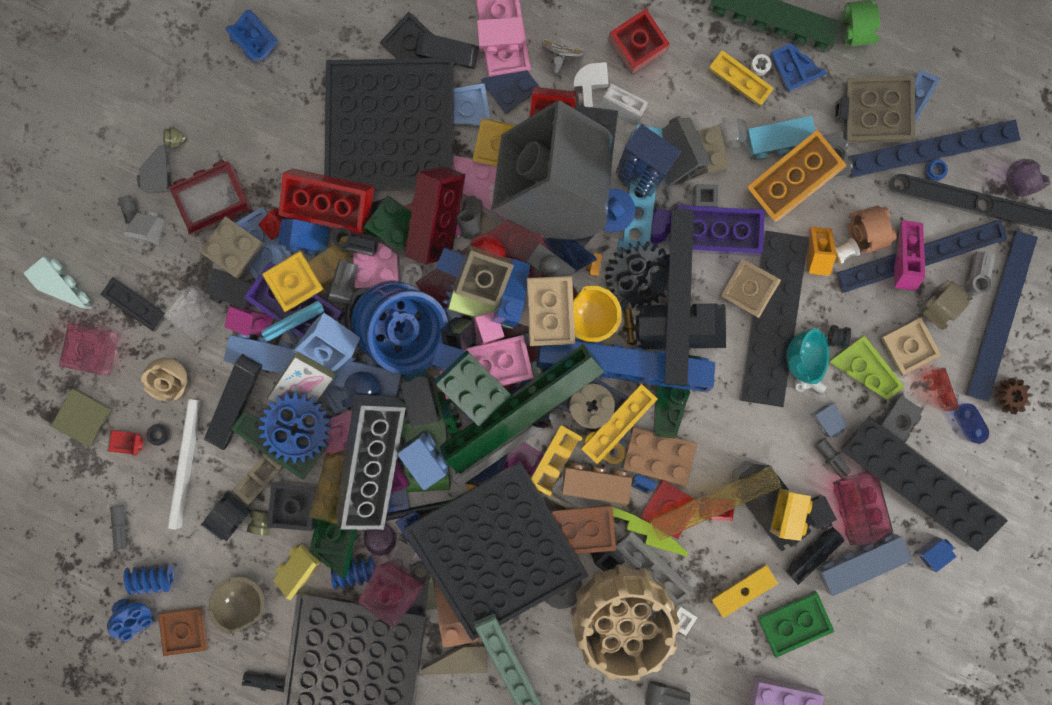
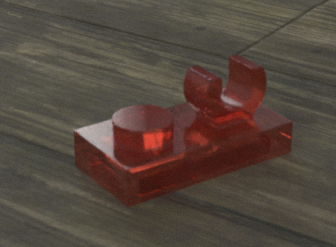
M945 367L932 369V374L923 377L924 380L932 379L934 381L933 386L928 387L927 390H937L939 395L937 396V401L944 411L952 412L960 409Z

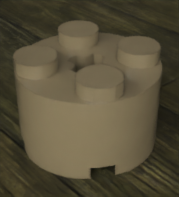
M947 280L944 284L941 283L933 292L936 296L927 299L919 309L939 329L944 330L949 326L946 323L949 320L954 321L970 304L969 301L973 298L955 282Z
M589 383L571 395L569 411L572 418L579 425L586 428H599L611 419L614 413V399L605 387ZM595 400L596 410L591 409L590 412L587 411L588 406L586 402Z

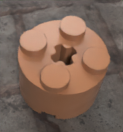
M876 205L849 214L848 219L852 218L851 224H848L849 236L856 241L858 247L862 250L860 254H867L887 248L891 245L892 241L896 240V232L891 227L889 220L890 212L887 207L882 208Z

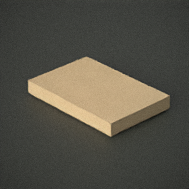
M572 276L527 278L530 346L575 344Z

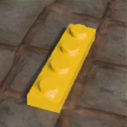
M640 384L613 413L611 419L601 426L581 449L598 464L656 402L657 398Z

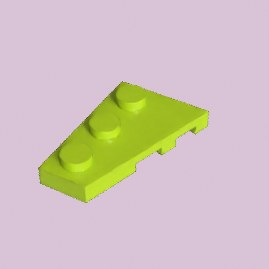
M862 335L850 344L847 349L842 350L829 360L830 363L886 400L905 387L865 335Z

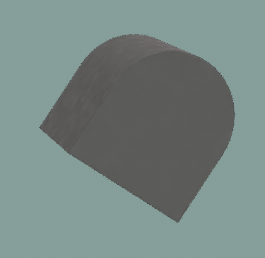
M558 100L501 134L491 211L532 232L550 238L581 239L599 233L607 223L614 139L611 133L601 124Z

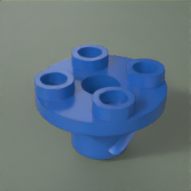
M129 599L118 600L112 606L113 615L107 622V630L112 637L121 639V641H128L133 635L152 624L151 611L143 603H132Z

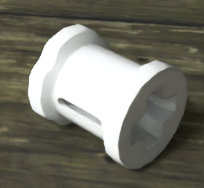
M853 238L848 239L846 243L838 247L835 246L837 255L835 260L838 264L844 263V260L852 256L860 255V249Z

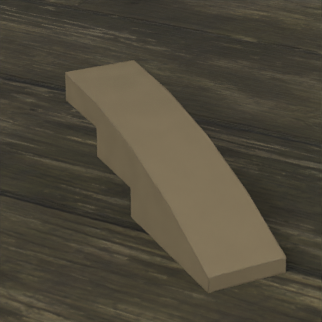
M294 426L293 431L297 432L298 428ZM264 454L232 492L250 505L284 467Z

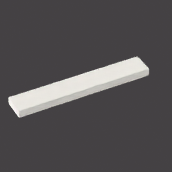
M201 399L188 400L168 529L176 530L182 527L202 406Z

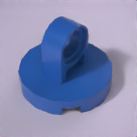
M610 189L607 223L603 231L621 232L632 223L636 213L635 203L625 191Z

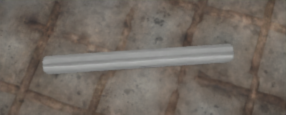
M558 406L550 410L549 419L551 423L563 414L562 409ZM530 424L463 473L459 474L457 472L453 475L454 483L458 487L462 486L543 428Z

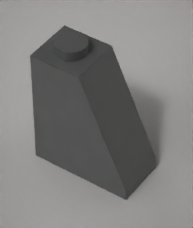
M674 117L662 129L663 139L681 151L666 175L668 186L681 185L712 164L690 117Z

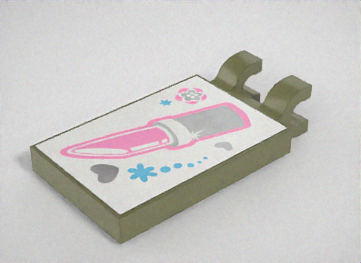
M297 351L270 391L267 399L277 403L276 397L278 395L285 399L286 392L293 397L295 391H297L299 397H302L306 392V399L308 400L315 396L313 403L316 404L333 381L336 373ZM283 410L289 414L287 417L288 419L293 417V412L291 410Z

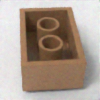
M632 426L621 468L687 486L697 443L680 438L653 436V431Z
M570 462V466L565 465L561 492L562 495L629 504L632 477L627 474L626 470L613 468L612 472H608L601 466L592 465L591 469L584 468V465L581 463Z

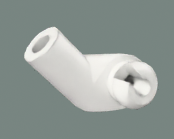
M796 379L794 382V387L799 392L812 388L821 395L827 388L821 381L818 384H807Z

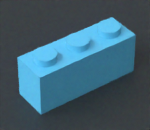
M808 116L748 129L745 132L749 157H756L757 160L770 157L769 154L777 153L778 156L788 154L790 150L794 149L815 131L813 117Z

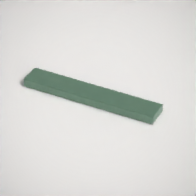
M495 614L475 621L474 627L515 704L542 705Z

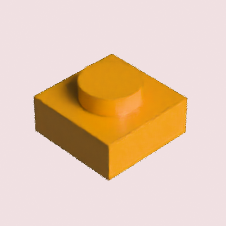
M593 253L597 260L586 266V270L590 271L589 276L597 278L599 276L602 254Z

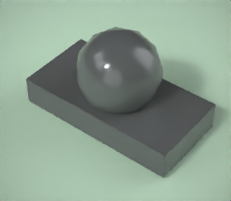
M541 243L527 260L528 263L547 277L572 276L576 270Z

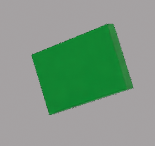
M817 591L757 616L775 658L835 632Z

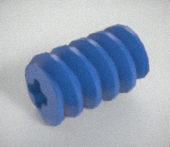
M369 556L368 563H365L363 557L360 558L359 564L356 563L355 559H352L347 579L339 577L331 569V582L334 590H337L339 585L342 589L346 588L347 582L350 587H354L356 581L359 586L364 584V580L367 584H371L373 578L378 583L377 566L372 556Z
M169 564L167 571H165L164 565H160L158 571L152 565L150 572H148L146 566H143L140 573L138 567H134L132 573L129 567H127L123 575L125 589L130 595L135 593L143 594L144 592L150 594L153 591L160 593L162 590L169 592L174 580L173 565Z

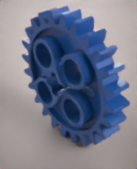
M295 391L293 397L286 392L285 399L278 395L276 397L277 403L272 400L269 402L272 409L264 408L263 411L267 416L263 415L260 417V420L265 423L260 424L258 429L265 430V432L261 433L259 437L267 439L263 446L270 445L271 448L268 452L276 451V459L284 455V462H287L288 458L292 457L293 463H296L297 458L300 457L304 463L307 455L313 459L314 451L318 454L321 453L322 450L319 446H327V442L323 439H330L331 435L325 431L332 429L331 425L326 424L331 420V417H324L328 409L320 410L322 402L313 403L315 396L308 400L306 399V392L302 397H299L297 391ZM282 410H291L293 417L290 419L285 418L282 415ZM311 415L314 417L315 423L311 425L306 424L303 417ZM276 421H280V422H282V423H284V424H287V425H283V424L279 425V424L276 423ZM294 423L298 424L297 432L293 431L292 426ZM306 430H313L315 433L311 434ZM276 431H285L287 438L279 439L276 436ZM300 436H305L309 440V443L307 445H301L299 444L297 438Z

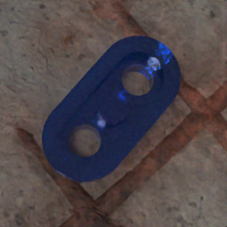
M970 403L958 405L954 411V417L967 440L976 444L984 443L989 438V429L976 406ZM967 410L971 413L969 418L965 416ZM978 429L981 430V435L979 437L976 435V431Z

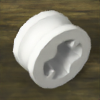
M764 54L757 55L752 60L750 69L757 76L765 75L771 67V60ZM758 60H760V63L764 61L766 64L763 67L764 70H761V67L759 69L756 67Z

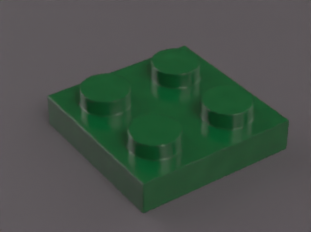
M387 195L362 230L371 236L378 237L380 243L399 255L406 246L412 212Z

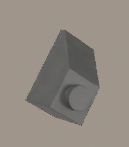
M159 145L139 168L140 175H137V184L141 191L146 193L171 192L168 187L173 186L170 149L165 145Z

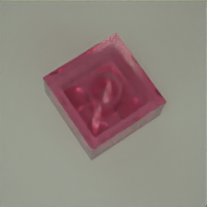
M68 324L59 366L98 375H110L119 333L77 324Z

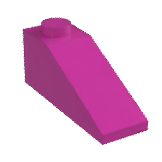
M901 220L894 267L895 288L916 291L925 278L923 223Z

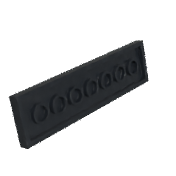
M765 231L763 253L761 254L759 268L781 279L760 317L758 318L752 314L739 401L784 407L789 374L786 352L795 334L809 237L773 231Z
M870 416L841 447L842 452L977 552L1008 521L1006 517Z

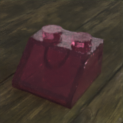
M389 561L377 565L358 603L386 624L394 627L413 606L424 585Z

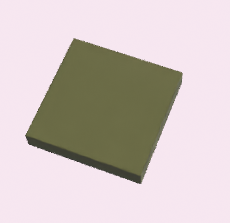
M72 388L51 426L85 446L91 447L112 409L81 391Z

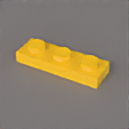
M723 50L708 68V70L759 107L774 89Z

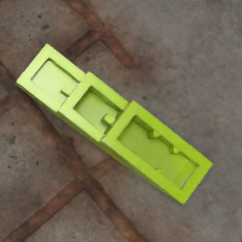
M612 505L613 516L627 520L625 525L627 530L645 535L643 542L646 545L687 557L688 552L660 528L632 512Z

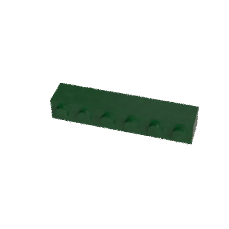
M711 0L708 11H711L714 16L731 18L734 23L751 25L757 31L766 30L773 33L772 35L777 38H789L797 45L804 46L806 44L821 53L829 52L833 48L842 23L780 0Z

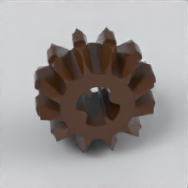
M1009 378L1008 381H1000L1001 387L996 386L994 388L998 395L992 396L994 399H999L995 405L1002 407V412H1010L1014 415L1018 411H1026L1025 405H1031L1028 398L1034 396L1031 393H1027L1030 386L1024 385V380L1022 379L1016 381L1015 378Z

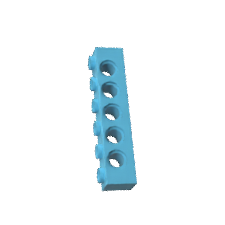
M637 125L635 131H631L630 139L632 138V136L637 131L640 125ZM646 126L662 137L663 128ZM630 182L628 184L625 183V187H629L628 195L631 196L635 203V209L641 210L643 216L641 219L634 218L628 228L623 230V238L618 239L617 251H621L620 247H624L626 250L629 249V243L633 247L637 246L638 241H640L642 246L647 241L650 243L656 191L652 197L647 195L646 197L639 198L634 194L636 186ZM629 231H638L640 239L637 241L631 240Z

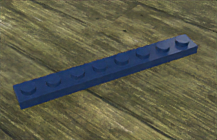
M1016 119L848 156L853 164L850 177L856 178L924 163L934 159L947 158L1018 142L1021 139Z

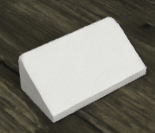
M610 83L599 107L617 110L619 118L636 126L649 102Z

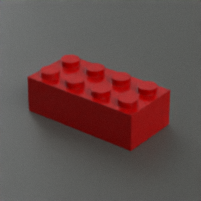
M292 168L282 173L278 215L336 229L346 228L351 232L363 233L364 230L362 229L371 218L375 186Z

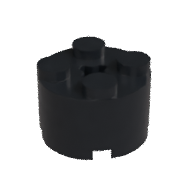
M228 490L204 519L201 526L221 541L224 539L227 542L238 528L235 525L236 522L241 524L251 512V509L248 508L250 505Z

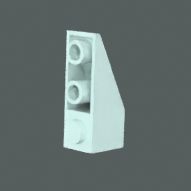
M42 257L23 273L37 290L83 309L90 310L93 308L89 304V297L84 292L78 291L75 287L76 282L74 279L63 273L61 270L63 268L62 265L55 258Z

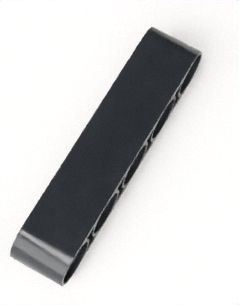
M241 354L237 359L204 437L206 442L223 451L228 447L235 433L231 429L244 412L263 364L244 354Z

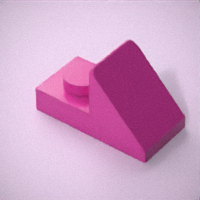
M229 306L224 328L248 336L249 333L262 336L261 331L271 326L273 318L266 313Z

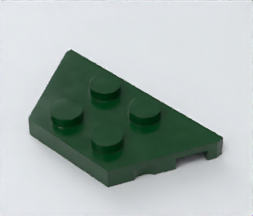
M335 502L331 506L327 505L318 509L309 552L319 558L327 567L334 570L339 577L347 579L357 529H340L335 518L337 502Z

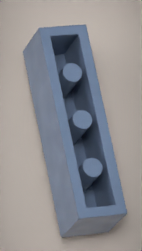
M889 533L883 535L881 540L876 543L868 542L863 544L861 549L856 552L848 551L841 555L842 558L836 561L832 559L821 564L822 567L818 568L817 571L827 593L835 596L912 561V558L902 537Z

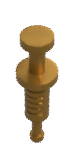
M628 303L623 310L625 321L623 331L628 332L629 340L626 342L629 345H635L637 340L634 339L633 331L637 330V326L633 323L632 309L629 308Z

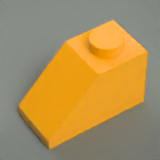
M811 226L807 251L808 273L830 276L837 256L832 229Z

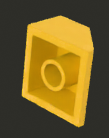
M780 488L770 532L779 538L801 541L802 535L805 536L807 531L806 516L810 514L812 509L811 496Z

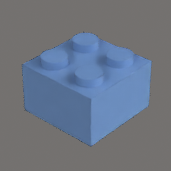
M424 431L405 443L397 453L423 491L446 476L449 465L445 462L442 452H439L435 447L437 445L435 439L431 434L427 435Z

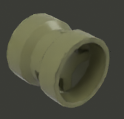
M252 509L250 517L253 520L248 524L247 532L256 535H268L270 529L267 527L269 512Z

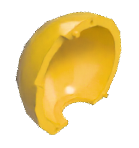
M598 285L584 286L573 300L575 336L587 342H600L609 338L617 331L622 320L621 306L617 297L608 289Z

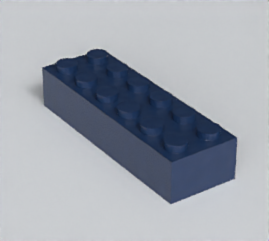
M641 123L624 148L616 169L617 177L626 184L630 182L636 186L635 190L645 197L647 195L652 197L681 151Z

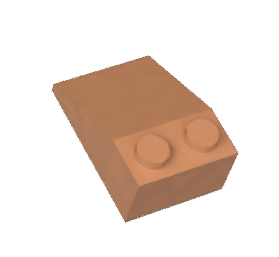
M434 580L443 648L482 641L480 637L473 641L471 640Z

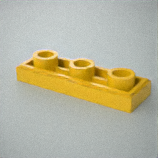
M765 564L712 597L711 600L721 616L725 618L776 586L778 582ZM746 587L747 592L741 594V589Z

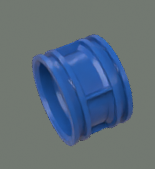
M392 280L376 284L363 293L353 309L351 329L355 335L360 337L357 344L359 348L379 365L395 374L409 375L419 373L432 365L438 344H443L441 329L448 323V319L440 303L433 297L405 282ZM416 312L421 313L420 318H415ZM382 313L385 316L384 319L379 318ZM399 345L401 349L397 352L394 351L395 346Z

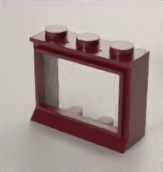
M228 161L216 162L213 164V168L206 171L205 169L193 173V177L178 179L173 182V186L168 187L188 229V235L193 237L199 236L198 232L204 229L211 230L216 228V224L220 223L225 216L234 220L237 218V214L244 211L253 212L235 168Z

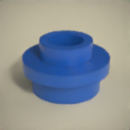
M934 159L928 162L925 172L929 179L939 181L947 175L948 167L943 160ZM933 167H937L939 169L938 174H935L933 172Z

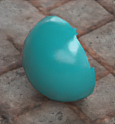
M818 329L803 330L791 339L786 352L788 368L798 380L807 384H818L827 372L829 364L828 340L824 332H820Z

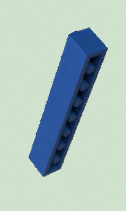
M575 338V344L539 345L537 368H550L584 343L597 358L604 370V373L598 377L706 393L714 387L715 362L709 361L705 357L688 358L687 386L664 385V351H654L652 353L638 347L626 349L618 344L606 346L602 345L601 342H580V339Z

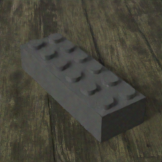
M354 396L335 513L340 529L384 530L406 409L399 397Z

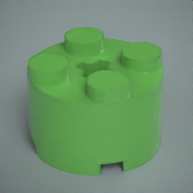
M876 0L848 2L844 6V11H841L842 24H846V32H843L844 45L852 47L878 43L879 35L875 36V30L880 29V15L878 4H875Z

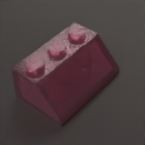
M865 471L833 482L834 493L837 496L840 507L839 512L844 522L845 535L848 538L849 545L872 544L893 532L879 478L871 472Z

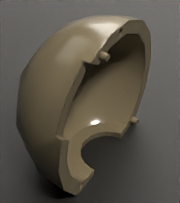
M232 577L223 580L215 587L209 598L207 610L211 622L217 629L227 634H233L250 626L263 616L265 599L262 590L254 581L245 577Z

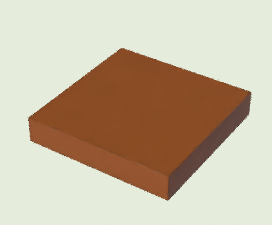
M203 606L158 613L163 656L206 651L208 649Z

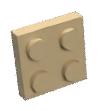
M742 258L721 297L759 318L781 279Z
M921 317L881 337L901 376L942 356Z

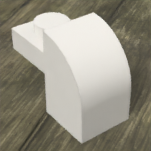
M607 62L588 64L582 67L576 74L573 91H582V93H578L579 106L593 107L592 90L607 89Z

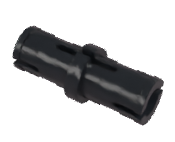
M245 672L242 686L261 688V691L268 689L284 693L286 679L272 677L268 673L260 675Z

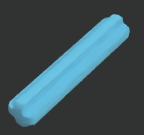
M316 301L261 331L262 336L266 341H270L323 313L324 308L319 301Z

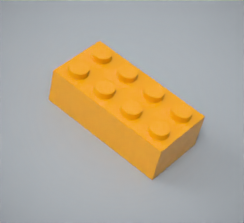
M816 130L748 185L747 188L770 217L778 222L847 167V165L822 134Z

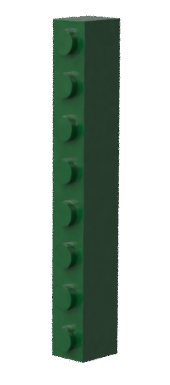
M583 343L513 393L480 426L473 422L439 446L445 462L459 474L466 471L604 373L597 358Z

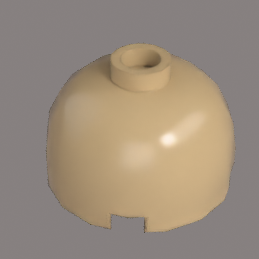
M163 357L153 360L148 364L141 377V383L143 381L145 385L144 390L150 396L166 401L167 398L177 400L181 397L188 379L186 370L177 360Z

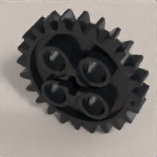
M638 241L636 247L629 243V249L626 250L624 247H620L621 254L613 253L616 259L608 260L611 267H605L607 275H604L607 282V289L617 297L618 302L622 300L624 307L630 303L633 309L636 304L644 305V303H647V305H651L653 300L659 303V296L666 298L664 291H668L669 254H666L664 248L659 250L656 243L651 248L649 241L642 246L640 241ZM640 260L639 263L632 264L633 261ZM654 268H659L656 272H651ZM625 278H630L627 282H621ZM648 286L647 289L640 290L642 287Z

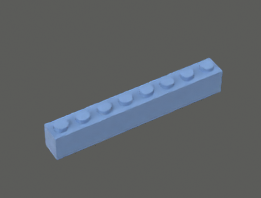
M237 333L236 336L229 335L224 361L236 363L240 355L244 354L263 364V370L282 374L295 353L291 343L280 341L279 345L271 344V340L266 341L263 337H258L257 341L249 339L250 335L245 336ZM351 357L335 371L336 375L330 383L344 387L347 378L353 373L360 371L369 372L379 381L381 386L380 395L398 397V389L401 387L403 375L377 367V362L365 360L363 364L356 362L357 358Z

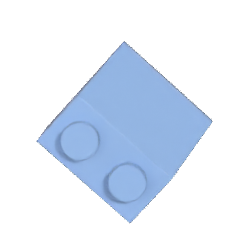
M323 313L312 323L293 352L296 353L298 351L335 372L352 357L360 337Z

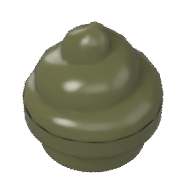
M169 127V129H164L163 131L164 145L169 146V148L178 147L186 139V136L175 127Z

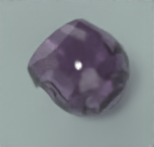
M1026 158L1013 162L1006 173V182L1018 197L1032 195L1047 188L1050 185L1049 176L1040 172L1041 165L1038 162Z

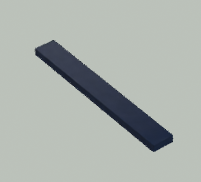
M1001 219L924 244L925 266L1007 240ZM896 253L837 272L836 276L841 292L845 293L894 277Z
M1014 231L966 396L986 402L990 400L1038 239L1037 236Z

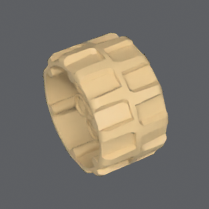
M616 565L615 569L604 572L599 570L593 573V578L584 587L580 586L576 591V608L571 609L570 617L577 647L583 653L585 664L591 669L596 667L605 674L607 679L640 680L641 676L651 672L657 673L663 668L662 664L669 655H673L676 652L678 645L675 636L680 631V621L665 585L661 582H655L650 571L644 568L635 570L626 568L625 565ZM649 604H651L652 609L655 611L654 615L656 620L654 619L653 614H651V608ZM638 605H643L641 608H635ZM602 618H607L605 621H599ZM592 625L595 626V629L599 633V636L598 634L594 633Z

